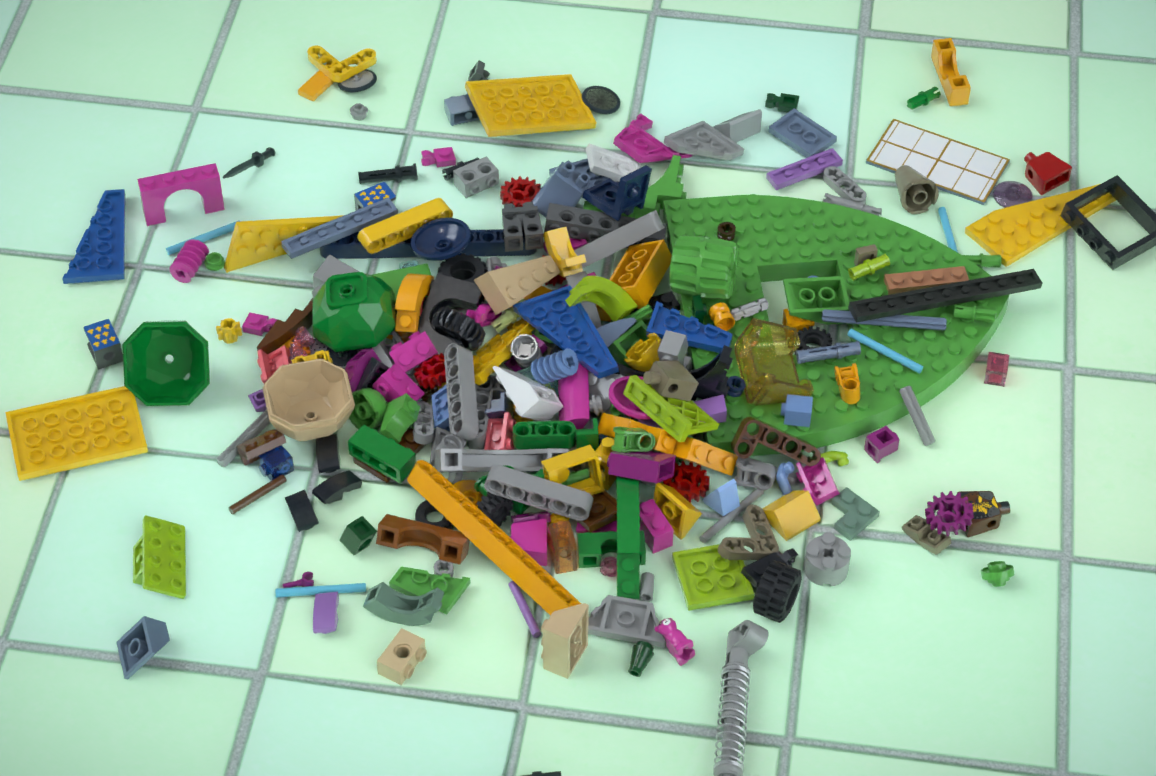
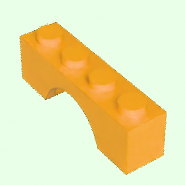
M952 38L933 40L931 58L949 106L968 105L971 87L967 76H960L958 72L956 48Z

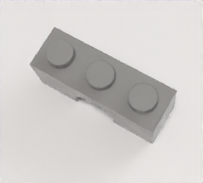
M666 330L658 348L659 360H678L687 371H691V357L685 356L688 348L686 335Z

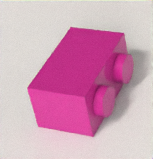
M650 499L640 503V531L644 530L645 542L654 554L673 546L674 530L655 501Z

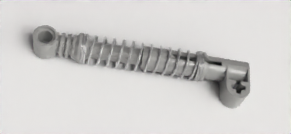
M750 620L741 622L731 629L727 636L725 665L722 667V681H720L722 688H720L721 695L719 696L721 703L718 705L720 711H718L719 719H717L719 726L716 729L718 734L716 735L717 742L715 743L717 749L714 752L716 758H714L715 764L713 765L714 776H743L745 731L747 730L748 693L750 691L751 678L748 659L766 644L769 636L767 629ZM719 727L723 728L722 732L719 731ZM722 735L723 739L719 740L718 736ZM719 742L722 743L720 748L717 746ZM718 750L721 751V755L719 756L717 755Z

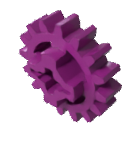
M949 491L948 495L940 492L941 497L938 498L934 495L933 502H927V508L925 509L926 523L930 524L931 530L937 528L939 535L943 531L946 532V536H949L950 532L958 535V530L961 529L965 532L966 525L971 526V519L974 518L972 503H968V497L961 498L960 492L956 496L953 495L952 491Z

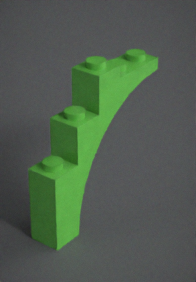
M673 155L670 166L664 175L655 184L648 187L644 207L640 209L636 206L632 214L627 216L622 213L621 216L638 219L655 210L660 215V209H663V200L686 199L687 192H683L684 184H681V178H679V176H683L684 164H680L681 156ZM584 201L583 209L603 212L590 204V202Z

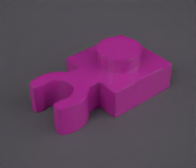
M548 511L510 515L511 524L539 519H547V522H551Z

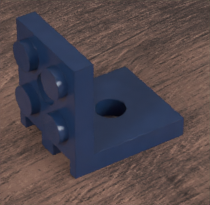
M645 165L621 177L619 184L609 178L585 190L582 198L616 221H619L622 213L628 216L633 213L634 207L637 206L640 209L644 207L652 168Z

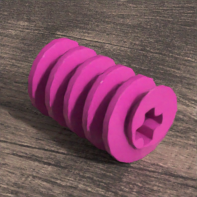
M191 239L186 241L169 268L172 277L182 283L191 282V278L195 276V273L209 254V248L199 240Z

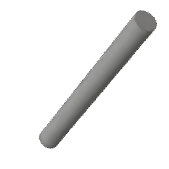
M755 489L740 502L738 508L723 516L699 537L700 541L704 544L741 514L747 506L764 494V490Z

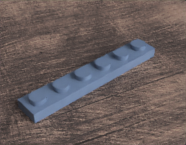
M388 197L281 241L282 247L288 256L293 259L397 215L398 209Z

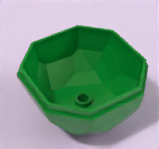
M363 272L333 275L326 280L313 298V336L335 352L376 347L395 330V293L387 283L376 276Z
M186 320L145 321L122 344L124 386L146 406L190 405L210 384L208 341ZM172 355L174 360L169 362L166 356Z

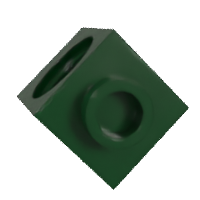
M362 515L346 526L339 541L353 555H356L370 546L377 530Z

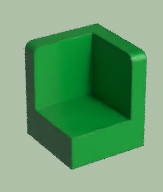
M593 418L592 429H576V449L591 445L594 451H596L599 433L597 418Z

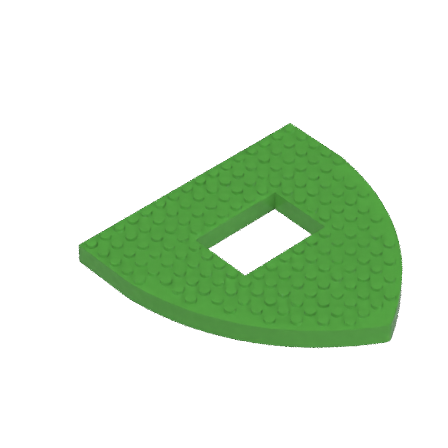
M756 194L663 200V221L667 224L666 238L671 255L679 236L689 235L718 238L717 232L720 223L731 222L736 227L735 238L731 240L737 244L739 250L737 258L739 263L738 268L735 270L737 278L734 284V291L730 298L726 300L701 298L702 303H706L707 316H703L704 325L711 324L715 326L714 321L709 315V310L717 303H726L729 309L732 310L737 307L740 309L742 305L753 301L757 302L758 299L764 298L761 282L783 281V279L808 278L809 276H844L849 302L888 295L884 282L885 274L965 266L969 280L991 276L961 254L921 232L892 220L841 205L809 199ZM875 244L878 249L877 257L883 254L889 257V266L875 271L872 275L867 274L854 281L850 278L848 269L856 266L854 264L856 248ZM677 293L680 314L688 318L693 317L692 296ZM1009 295L956 304L968 307L976 305L977 308L995 310L996 319L994 322L980 320L972 322L970 319L954 318L955 305L901 314L945 318L947 320L945 330L847 323L848 331L852 328L922 365L923 370L920 374L860 343V355L798 364L796 355H776L767 310H758L759 313L745 318L742 316V319L735 321V325L727 331L733 334L730 345L732 348L730 357L733 360L726 376L728 378L738 376L745 381L746 386L740 397L726 395V398H724L727 409L726 422H720L717 430L702 432L704 442L735 454L731 449V442L742 420L749 416L798 437L816 448L840 443L884 427L909 414L900 394L901 388L910 385L920 407H922L947 389L971 366L1001 323L1007 310ZM850 337L851 342H856V340ZM690 346L687 348L688 357H691L692 370L704 366L719 354ZM856 363L860 381V400L855 404H848L841 399L834 367H848ZM787 394L813 397L810 427L784 425L785 416L781 415L782 403H786ZM756 423L749 424L747 432H754L757 427ZM768 433L766 441H773L776 433ZM787 442L785 449H793L795 442ZM740 443L737 447V451H745L747 448V443ZM757 443L751 456L782 453Z

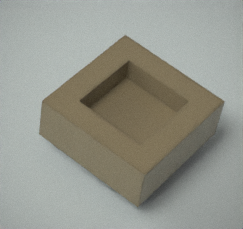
M876 245L856 248L854 264L857 266L866 259L876 258L878 253Z

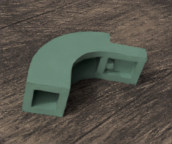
M381 582L369 589L363 607L386 621L407 626H420L431 623L434 613L439 611L442 606L441 600L444 592L437 587L421 596H408L395 591L384 582Z

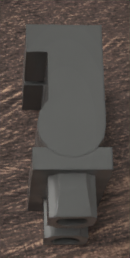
M525 202L522 204V207L516 208L512 203L505 204L504 209H502L505 252L523 250L522 231L524 233L526 250L544 248L543 229L538 206H534L533 202Z

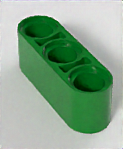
M570 421L518 422L513 426V445L518 450L571 449L576 442V427Z

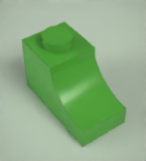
M407 393L387 403L380 433L387 438H392L396 443H400L405 431L411 424L417 421L420 410L418 403Z

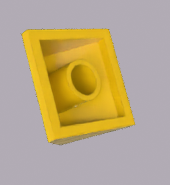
M662 483L655 484L653 500L673 528V534L682 540L702 513L673 487Z
M793 490L762 508L769 524L786 541L821 520L812 497L807 490Z

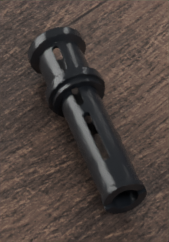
M413 163L411 166L397 165L392 169L358 172L360 184L388 180L399 182L406 179L418 180L416 163Z

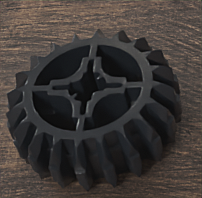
M442 307L432 317L431 326L435 332L461 340L464 347L470 351L478 350L484 342L486 333L483 327L476 323L474 319L456 309Z

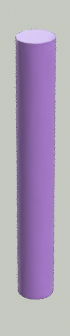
M514 581L509 582L508 586L534 638L539 637L541 631L519 586Z

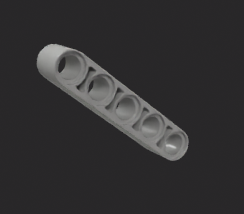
M655 210L574 250L577 256L585 254L586 262L582 264V268H585L665 227Z
M452 343L446 348L444 353L450 432L462 439L472 441L476 438L479 431L473 354L470 350Z
M494 465L490 468L484 484L485 489L491 494L578 521L588 518L593 504L592 495L585 491L501 465Z

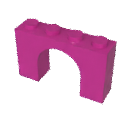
M216 163L137 179L147 226L166 222L164 203L172 193L179 190L189 189L198 192L201 195L205 214L225 210L220 175Z

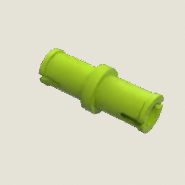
M883 254L871 260L866 259L862 264L849 268L850 278L854 281L857 278L867 274L872 275L875 271L889 266V257Z

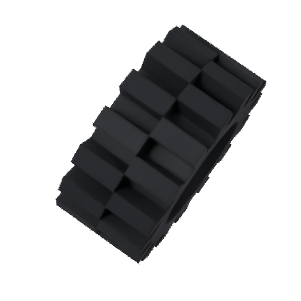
M809 326V330L804 327L795 336L794 354L796 355L797 350L812 349L813 347L806 345L809 343L817 344L819 347L832 346L830 333L826 334L825 329L820 331V327L817 326L816 329H813V326Z
M487 492V496L483 495L481 497L482 501L477 502L478 508L500 527L503 521H507L506 517L511 515L509 511L513 510L512 505L514 504L510 499Z

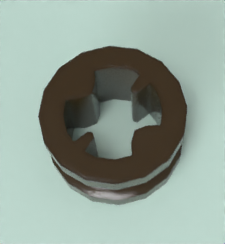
M731 222L720 223L717 232L718 238L727 241L733 240L735 238V225Z

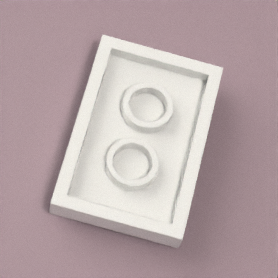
M591 143L585 148L590 171L595 175H602L615 182H619L621 177L641 168L640 163L634 159Z

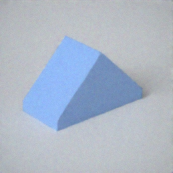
M735 479L730 480L702 499L704 504L722 516L738 508L740 502Z

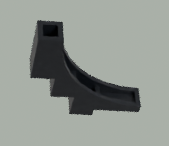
M724 345L719 354L709 363L698 369L688 371L699 383L691 398L692 401L695 402L697 397L707 399L724 395V398H726L729 386L726 385L728 380L726 374L733 360L730 357L731 347ZM622 366L619 375L643 377L645 372Z

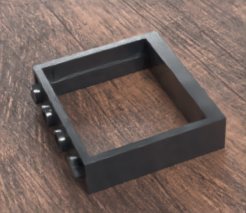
M1118 175L1067 202L1060 215L1112 270L1156 246V213ZM1107 193H1110L1149 233L1146 237L1121 251H1118L1079 211L1080 208Z

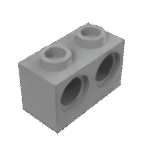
M486 156L453 170L454 185L465 198H468L498 185L499 170Z

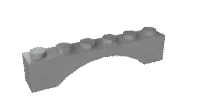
M441 448L435 450V469L439 472H489L490 468L494 465H508L521 472H538L540 469L543 470L541 461L567 453L568 449L478 450Z

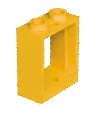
M591 445L541 461L545 479L559 483L558 471L588 461L591 478L568 486L585 491L591 495L605 491L603 482L606 479L599 465L602 464L600 453L598 451L595 452Z

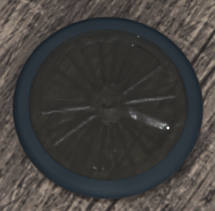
M590 86L582 93L584 104L593 112L612 114L620 108L618 95L607 87Z

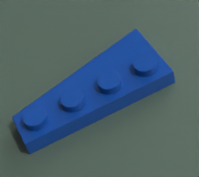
M656 302L646 330V337L649 334L656 333L661 339H663L666 330L684 334L687 337L688 346L717 353L721 351L724 345L730 347L733 334L711 324L704 325L695 317L691 316L688 318L680 314V311L674 308L669 310L663 307V304L660 302Z

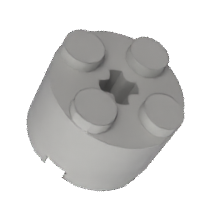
M830 532L812 539L807 545L804 568L807 578L820 586H823V584H831L830 586L841 584L848 575L851 548L844 540Z

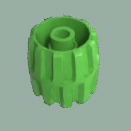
M679 236L675 242L670 263L669 279L672 291L688 296L701 295V298L729 299L734 291V284L737 278L735 274L739 263L737 261L739 255L737 244L732 241L708 236Z

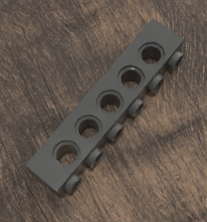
M549 203L544 232L567 227L569 238L586 239V241L592 242L637 218L621 216L620 220L616 221L604 212ZM663 223L664 229L632 245L665 240L667 224Z

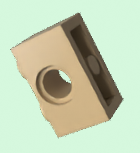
M401 628L378 658V674L402 685L406 679L413 675L418 662H422L426 657L425 639Z

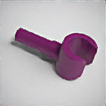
M310 571L304 572L302 579L284 583L283 588L314 586V580H312L313 573Z

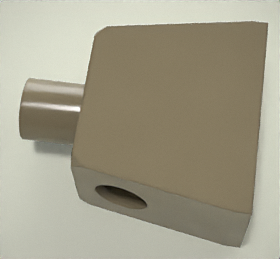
M678 360L655 361L650 371H646L643 376L644 383L651 384L661 396L691 401L699 384Z

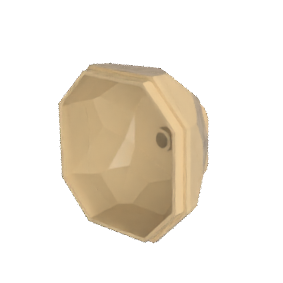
M324 359L282 365L262 387L270 423L277 431L297 441H308L332 435L343 427L355 407L347 372H345V369Z

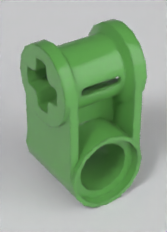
M613 428L615 432L614 445L611 446L613 451L624 453L631 451L647 452L655 446L654 435L642 428Z

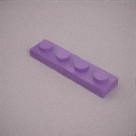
M831 148L770 171L766 174V179L775 190H779L824 173L827 167L842 166L843 159Z

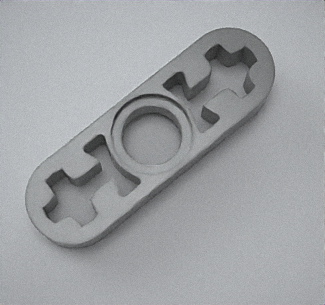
M834 166L825 168L823 174L824 183L840 197L859 203L861 201L866 202V192L839 168ZM841 185H847V186H849L850 188H848V189H843V188H841L840 186H841Z
M419 401L417 402L420 406L418 418L413 423V439L419 444H430L433 441L434 434L432 405Z

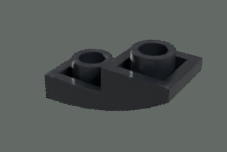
M337 434L316 438L319 473H332L340 469L341 458Z
M350 470L344 471L323 481L312 490V494L322 503L330 504L342 500L344 492L361 488L362 480Z
M305 489L285 497L299 532L309 530L319 524Z

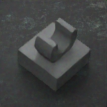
M478 60L470 70L468 81L488 80L487 78L490 73L484 70V62Z

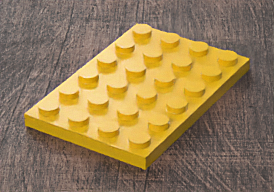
M572 74L466 81L465 83L466 92L488 137L585 130L596 127L597 122L589 107L584 104L582 94Z
M125 386L5 412L19 481L148 452L135 395Z

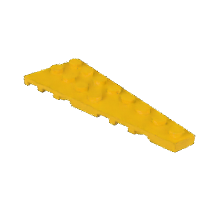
M521 317L514 324L510 323L507 326L508 331L503 335L496 334L475 352L477 355L473 356L475 384L482 385L487 382L488 376L495 372L493 367H499L502 362L510 358L512 353L511 343L515 337L521 334L532 335L531 332L536 328ZM442 383L441 387L437 386L438 390L444 387L446 383Z

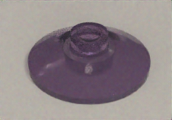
M1017 181L1001 182L993 191L994 200L1004 208L1030 202L1033 197L1031 190L1025 184Z

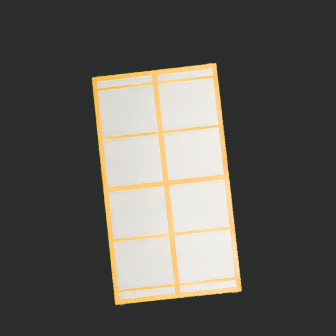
M896 119L891 121L866 159V164L894 174L899 167L908 165L932 180L939 190L981 205L987 202L991 192L1010 163L1008 158Z

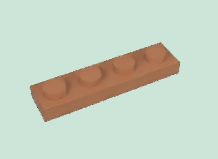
M965 266L884 275L888 295L969 280Z

